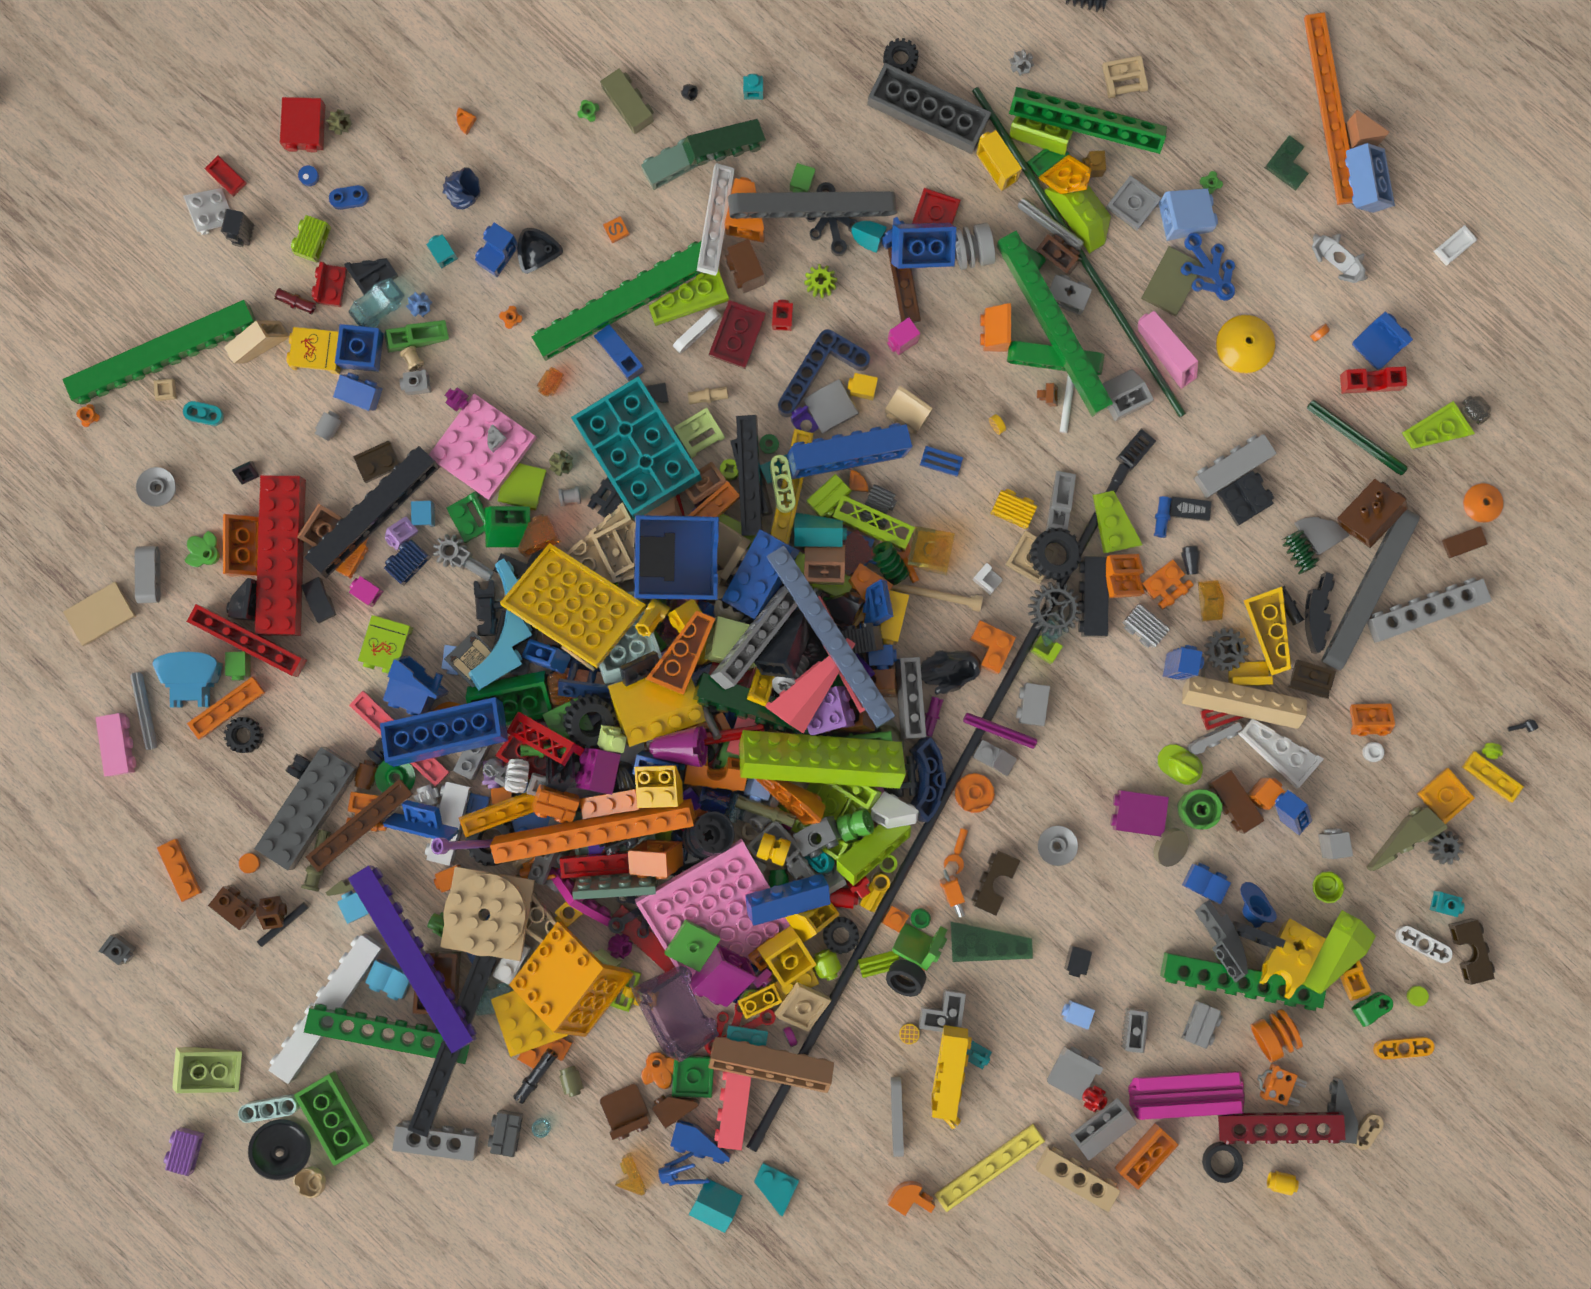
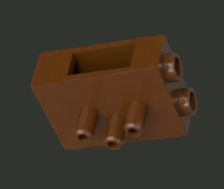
M1374 479L1337 518L1338 524L1351 536L1371 548L1408 509L1407 499L1402 493H1396L1391 490L1387 483Z

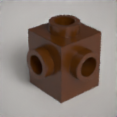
M280 896L261 898L259 907L256 908V916L263 930L283 927L284 916L287 915L286 903L282 902Z

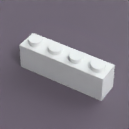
M446 782L441 787L440 796L442 800L441 804H438L437 807L440 810L442 823L456 827L459 830V833L450 841H459L462 826L458 817L466 815L469 796L473 787ZM431 839V843H428L425 849L426 860L449 866L453 865L457 849L449 850L446 854H434L431 849L434 839Z

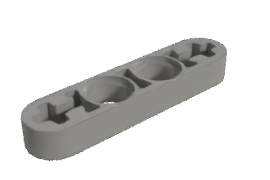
M891 1077L893 1157H904L901 1077Z

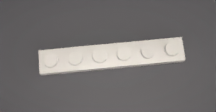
M718 163L715 164L697 266V271L714 276L718 273L725 231L724 223L729 206L728 196L731 194L735 168Z

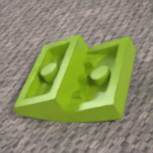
M518 463L501 486L498 502L514 506H530L531 510L536 511L547 474L546 470Z

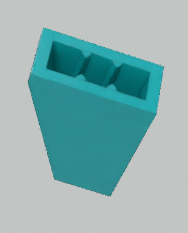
M803 513L795 514L794 546L842 547L843 540L847 539V528H843L842 520Z

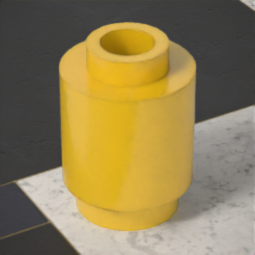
M1279 1171L1269 1172L1267 1188L1274 1192L1291 1196L1294 1192H1297L1299 1181L1296 1180L1295 1175Z

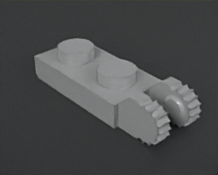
M1230 722L1192 741V743L1190 742L1187 749L1194 755L1203 753L1207 746L1211 748L1220 744V740L1225 737L1230 739L1237 736L1238 731L1242 730L1239 722Z

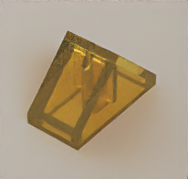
M1219 581L1198 582L1202 622L1222 620L1224 595Z

